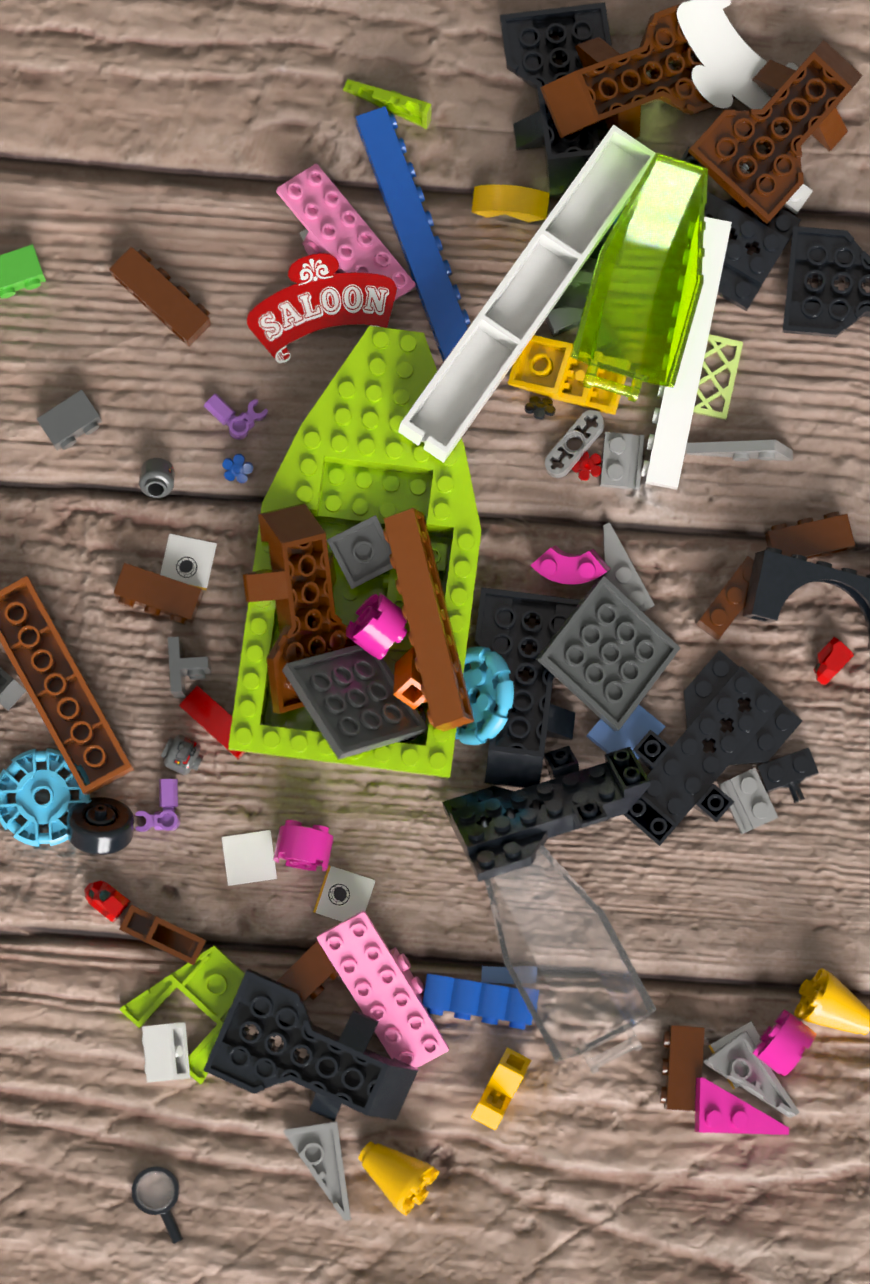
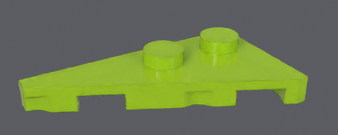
M350 79L346 81L343 88L344 91L380 108L386 106L387 111L420 127L428 128L431 122L432 104L404 96L393 90L387 91Z

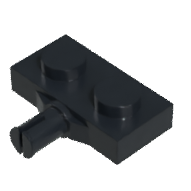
M809 747L757 766L766 792L789 788L794 803L805 799L799 784L819 773Z

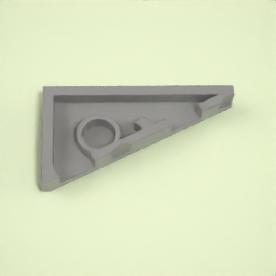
M776 439L687 443L686 445L687 455L732 457L735 461H749V459L793 461V450Z
M610 522L603 526L604 561L611 569L604 576L642 612H645L655 605Z
M746 1031L737 1035L703 1061L705 1065L787 1117L792 1118L800 1113L771 1068L752 1054L756 1045Z
M337 1122L284 1129L285 1136L289 1139L322 1190H324L344 1221L351 1220Z

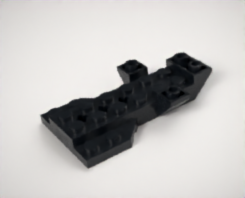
M605 2L500 15L506 68L536 89L539 110L513 124L516 150L543 148L544 145L550 197L564 195L599 146V141L603 140L609 129L606 122L602 121L560 138L540 88L584 68L575 48L576 45L600 37L612 47ZM552 35H558L559 40H553ZM557 59H561L563 64L557 65L555 62Z
M689 146L674 172L655 161L649 173L627 202V204L632 205L636 209L637 218L643 221L634 238L657 251L667 236H670L693 250L695 239H690L693 222L698 223L700 216L732 222L730 233L733 234L735 240L730 239L727 243L717 294L747 311L791 239L793 226H798L801 219L781 208L770 222L766 224L748 206L744 208L734 198L723 201L699 187L698 185L707 169L688 152ZM754 246L758 254L754 252L752 255H749L747 253L748 249L745 247L750 248Z
M793 226L782 333L838 337L861 317H870V293L861 288V286L865 287L866 283H870V256L860 248L847 230ZM812 278H817L818 283L822 285H818V288H812L811 284L807 282H811ZM842 280L845 281V286L849 287L845 288V290H839L834 284L838 285V282Z
M481 587L474 643L477 646L488 647L491 649V652H497L502 656L510 669L509 678L513 681L514 685L512 708H509L506 716L508 720L502 730L494 738L490 739L485 784L526 788L539 784L546 737L573 740L576 713L550 704L552 684L555 676L537 660V657L581 600ZM530 618H535V623H539V625L529 628L528 625H525V622H529ZM526 644L533 645L532 649H536V652L534 651L531 655H527L521 648H525ZM523 670L529 671V675H532L533 678H529L528 681H522V677H518V675H522ZM496 704L493 711H497L498 704Z
M720 650L683 691L686 731L676 743L670 747L650 729L632 750L651 771L647 775L650 786L631 809L623 815L658 846L665 841L693 807L717 823L735 802L714 784L717 778L728 766L767 763L802 722L798 716L782 704V700ZM739 699L742 702L744 699L749 702V712L738 710L740 704L737 701ZM720 720L724 722L729 720L732 723L730 725L731 733L728 730L725 733L720 730L722 727ZM702 741H712L714 743V753L710 751L705 753L702 750L704 748Z
M570 746L562 747L544 753V760L551 780L517 791L491 786L442 802L444 812L478 882L532 865L536 859V852L541 845H545L548 838L626 814L650 786V781L631 747L604 754L605 763L580 771L579 763Z
M248 968L203 1071L253 1094L271 1086L292 1081L316 1092L310 1111L335 1122L342 1104L367 1116L397 1120L419 1069L395 1058L390 1060L367 1049L379 1021L353 1010L341 1036L335 1035L312 1024L299 991ZM246 1025H255L258 1033L255 1032L254 1035H250L249 1028ZM271 1037H281V1041L284 1043V1045L280 1044L279 1047L275 1046V1040ZM303 1047L307 1049V1053L310 1056L306 1055L305 1058H301L299 1056L300 1051L297 1048L301 1049Z

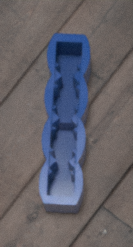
M427 973L422 1004L427 1008L428 1014L443 1016V1011L455 1012L454 1018L470 1020L471 1015L482 1017V1023L498 1025V1020L508 1021L511 1028L525 1030L526 1025H532L537 992Z

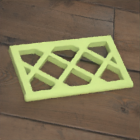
M709 334L708 341L713 346V349L705 353L704 359L717 352L724 365L711 372L705 361H703L702 367L707 376L700 379L699 385L711 379L719 392L705 399L698 388L697 395L702 402L694 406L693 413L726 420L743 342ZM727 345L736 347L734 359L728 362L720 350ZM728 369L730 372L729 383L727 387L722 389L715 375ZM722 396L724 399L723 411H713L709 402Z

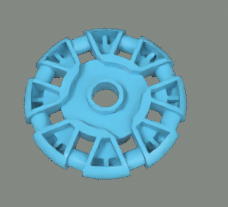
M475 646L466 649L463 676L474 722L457 727L455 739H460L461 743L467 745H480L486 743L488 738H494L506 724L508 710L513 705L514 685L513 681L509 678L510 669L502 656L497 652H491V649L488 647ZM479 690L480 695L478 696L476 701V693ZM496 704H498L497 711H493Z
M47 748L46 751H37V749H31L17 755L11 760L12 763L6 770L3 768L0 773L1 825L5 830L9 829L14 834L13 838L31 846L40 847V844H50V846L67 841V824L65 825L59 819L66 812L69 813L75 804L91 802L90 794H83L60 750ZM47 761V770H37V762ZM76 765L77 769L80 771L84 779L85 784H90L89 778L81 765ZM64 768L71 773L66 779L58 774ZM22 770L26 775L18 782L14 776ZM42 789H46L50 793V800L44 805L38 804L35 799L36 793ZM78 790L79 800L71 801L72 795L70 791ZM16 793V803L8 804L7 794ZM20 814L27 819L23 826L16 822ZM49 824V833L39 832V825Z

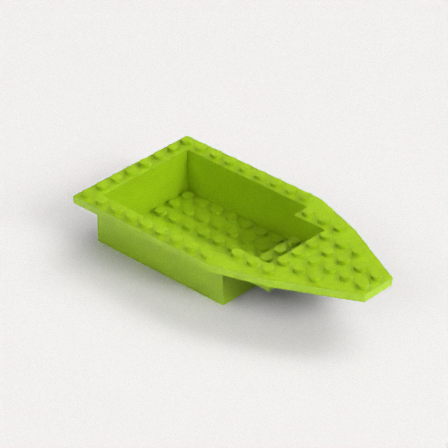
M369 326L301 424L262 502L261 513L298 504H306L326 532V540L375 515L384 529L386 528L384 518L411 508L422 512L425 516L430 541L432 543L448 544L445 573L438 572L462 672L464 673L482 531L465 446L461 438L443 463L423 449L425 443L421 442L418 446L398 432L401 422L435 376L437 368L423 332ZM260 526L258 529L253 572L271 569L268 542H261ZM327 542L328 553H333ZM334 556L336 581L332 590L335 614L342 619L343 624L348 626L350 620L353 623L356 622L359 616L355 612L373 594L379 596V593H382L387 597L388 589H383L384 573L351 589ZM276 601L248 602L229 750L450 778L456 728L445 732L434 728L427 717V710H429L428 702L421 703L426 716L425 724L428 727L423 735H420L411 742H396L339 760L305 707L281 714L273 713L266 658L280 635ZM388 651L383 657L393 674L395 672V663L406 652Z

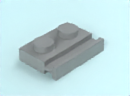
M605 432L601 487L640 489L644 435L637 436Z
M755 768L718 785L726 795L735 801L729 807V810L741 835L778 818Z

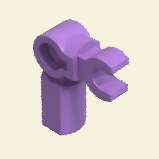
M217 393L204 404V407L222 425L226 424L229 427V434L237 440L244 439L255 426L254 422L263 420L268 414L267 409H264L261 413L253 411V408L258 404L257 399L252 400L248 405V411L246 413L242 412L239 416H235L236 412Z
M159 779L160 807H163V811L154 812V815L145 811L136 812L135 816H144L146 818V824L142 827L137 826V831L146 832L152 827L155 830L174 831L179 827L181 822L180 816L175 812V807H178V779Z

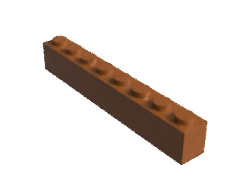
M411 508L384 518L386 528L383 529L386 541L390 544L392 552L389 556L393 568L396 569L398 577L396 587L403 598L402 612L410 627L408 637L411 645L415 648L417 656L414 662L417 671L421 673L423 681L421 691L429 706V710H427L428 720L434 728L444 732L474 722L425 516L422 512Z

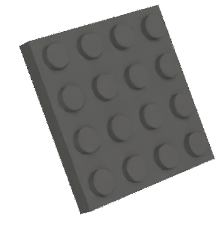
M601 576L537 657V660L611 729L619 731L681 648L605 576Z
M358 645L287 663L282 670L338 760L423 735L428 729L416 709H412L393 695L394 674L383 658L378 660Z

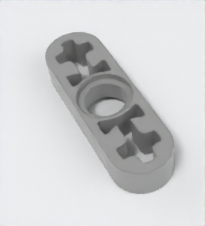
M595 410L584 412L547 455L545 467L550 476L562 478L567 475L603 432L604 421L599 412ZM594 419H596L597 427L595 428L591 426L586 431V434L589 437L588 439H586L583 434V432L588 427L586 421H593ZM572 438H579L582 441V446L578 450H570L567 447L568 441ZM563 449L567 454L562 460L563 468L556 467L553 469L552 461L559 462L563 457L561 450Z

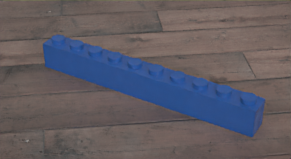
M384 106L355 116L356 126L412 279L416 283L415 287L444 363L467 331V325L470 324L466 309H460L458 300H461V295L457 285H452L449 276L452 275L449 262L448 260L443 261L439 251L443 250L438 235L433 236L431 227L434 226L432 216L429 210L424 211L421 202H424L425 198L421 187H415L412 179L416 177L411 162L406 163L404 153H407L405 143L402 137L397 138L394 130L398 128L393 113L388 114L387 108Z

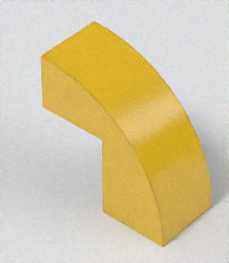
M514 185L475 186L472 213L486 218L506 214L528 223L544 220L547 218L550 193Z
M507 1047L471 1118L496 1130L531 1060Z

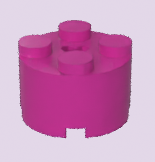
M379 593V596L377 594L370 596L355 612L359 616L355 623L350 620L346 630V636L371 656L381 660L394 642L399 643L405 637L407 629L404 626L407 620L399 606L382 593Z
M286 820L285 825L279 827L273 860L279 863L280 858L286 860V866L297 869L316 871L317 866H322V871H327L334 839L329 834V828L321 825H313V828L301 827V822Z
M785 1009L776 1018V1024L773 1028L770 1026L766 1028L759 1038L761 1041L752 1052V1054L782 1077L786 1076L802 1058L801 1055L804 1050L811 1046L816 1037V1033Z

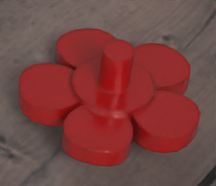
M586 451L573 466L572 471L579 473L578 477L582 481L589 480L590 473L593 477H598L602 472L601 467L598 466L601 463V457L596 453L590 456Z

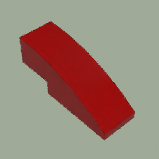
M196 686L179 704V707L239 760L245 752L228 749L233 717L200 687Z

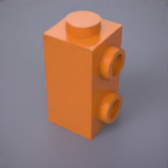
M412 647L395 663L393 695L415 710L421 703H426L427 700L421 691L423 681L421 673L417 671L414 659L417 656L415 648Z

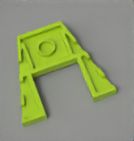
M214 945L198 956L195 965L185 964L122 1006L119 1010L138 1028H141L176 988L183 992L217 1024L188 1056L190 1076L201 1085L208 1075L207 1072L203 1071L245 972Z

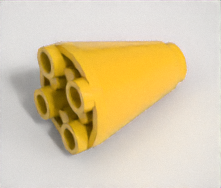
M820 968L811 981L806 979L799 989V994L802 996L795 1008L794 1016L806 1022L855 1034L861 1033L866 1035L870 1031V1010L831 972Z
M372 1141L363 1148L358 1157V1160L362 1162L363 1168L385 1196L405 1216L412 1210L415 1203L420 1205L426 1199L429 1193L426 1190L428 1184L433 1183L439 1174L436 1168L424 1161L382 1144H375Z

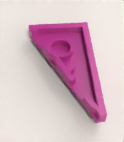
M696 1078L695 1132L789 1135V1127L709 1080Z

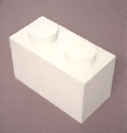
M186 1023L143 1026L142 1043L144 1046V1069L147 1083L190 1078Z

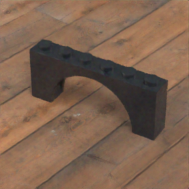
M767 547L766 550L755 553L742 617L765 623L777 621L785 601L799 587L810 582L831 584L849 594L862 610L868 627L869 639L867 650H870V575H866V577L857 575L858 571L850 568L837 570L832 568L831 563L816 561V564L808 562L807 557L791 554V557L782 555V550Z

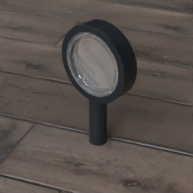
M159 1166L143 1170L136 1176L132 1184L131 1192L135 1205L146 1214L161 1216L173 1244L183 1240L170 1210L178 1201L180 1186L176 1176L170 1170Z

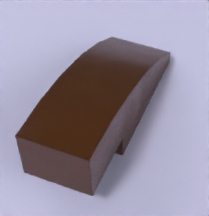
M133 905L130 906L119 929L192 965H195L206 942L205 939Z

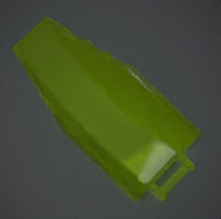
M655 153L599 252L570 357L589 365L583 387L591 389L593 386L626 396L628 401L636 402L642 382L670 388L675 386L704 283L702 263L703 257H705L703 236L706 230L704 209L705 204H707L708 169L660 153ZM598 369L633 379L631 387L596 376Z

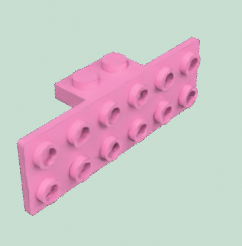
M318 164L312 165L277 188V194L308 230V234L302 243L308 255L326 253L334 256L339 262V268L334 274L359 272L380 274L391 278L397 287L394 301L414 289L416 283Z
M365 911L318 935L317 940L363 1014L379 1021L374 1032L391 1059H398L417 1068L449 1050V1046L422 1004L425 990L422 981L418 976L414 977L409 970L411 966L405 954H400L396 947L391 950L388 949Z

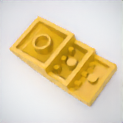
M534 335L513 364L508 384L562 402L615 415L630 363L603 356L600 352L575 347L572 343Z

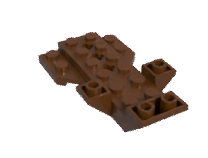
M681 4L656 12L650 16L642 41L637 49L620 54L600 37L575 46L584 68L540 88L560 138L605 121L609 130L615 125L636 139L640 137L641 107L658 100L690 116L715 107V105L702 96L692 80L693 68L697 65H704L691 48L679 25L677 9ZM649 72L651 74V78L648 77L646 73Z
M825 40L816 47L797 70L770 59L752 80L772 98L762 109H751L750 111L724 110L688 152L707 169L705 172L744 208L748 206L767 224L804 183L801 169V145L812 135L830 152L847 134L848 130L836 106L863 75ZM780 125L783 131L777 134L774 127ZM764 145L766 147L765 153H759L758 147ZM744 164L749 167L748 172L745 173L740 170V166Z
M298 504L258 514L261 542H268L271 569H262L243 574L246 602L276 601L280 635L266 659L273 713L278 714L305 707L282 671L287 663L357 645L346 636L347 626L335 614L332 590L336 581L334 555L331 552L328 553L326 532L306 504Z

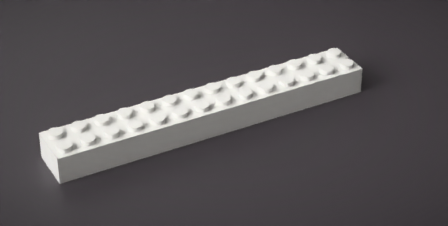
M615 125L611 127L405 416L398 430L400 434L418 446L421 442L425 443L423 448L425 451L443 463L649 173L658 154Z

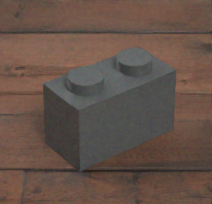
M83 390L75 393L37 418L38 423L57 451L61 448L63 450L70 448L77 442L76 438L84 433L85 435L93 433L99 428L98 424L102 422L99 414Z

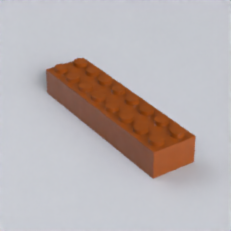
M25 576L1 589L0 642L83 794H92L135 770L32 581L28 576ZM76 765H81L89 778L90 784H85L84 779L80 771L77 769Z

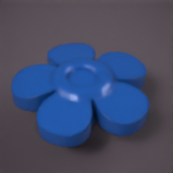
M236 454L233 460L225 458L222 463L223 468L226 469L224 477L228 481H233L236 477L239 483H245L248 480L247 474L253 472V464L250 462L244 463L245 457L242 454Z

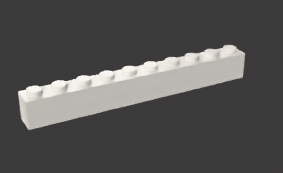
M700 216L699 222H693L690 239H695L693 250L687 249L684 265L689 266L688 276L682 275L679 291L684 292L682 302L676 303L674 318H679L677 329L671 328L668 344L673 345L672 354H666L663 370L668 371L666 382L660 381L657 397H662L661 408L655 407L652 423L657 424L656 433L649 435L647 450H652L650 461L644 460L641 475L646 477L645 484L675 490L678 488L732 223L729 221Z

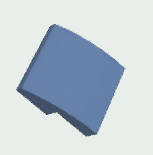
M638 705L619 731H614L600 719L586 737L608 754L627 747H631L633 750L650 729L656 735H659L666 726L642 706Z

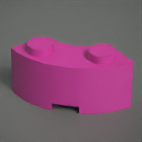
M556 545L548 549L531 564V567L545 578L557 583L573 585L595 580L611 569L594 548L584 554L573 555L563 552Z

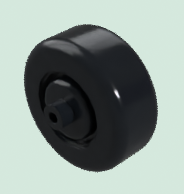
M94 797L90 798L91 802L87 804L77 803L70 809L67 816V836L71 844L80 851L95 855L112 854L124 849L131 842L134 832V816L130 808L124 803L112 798Z

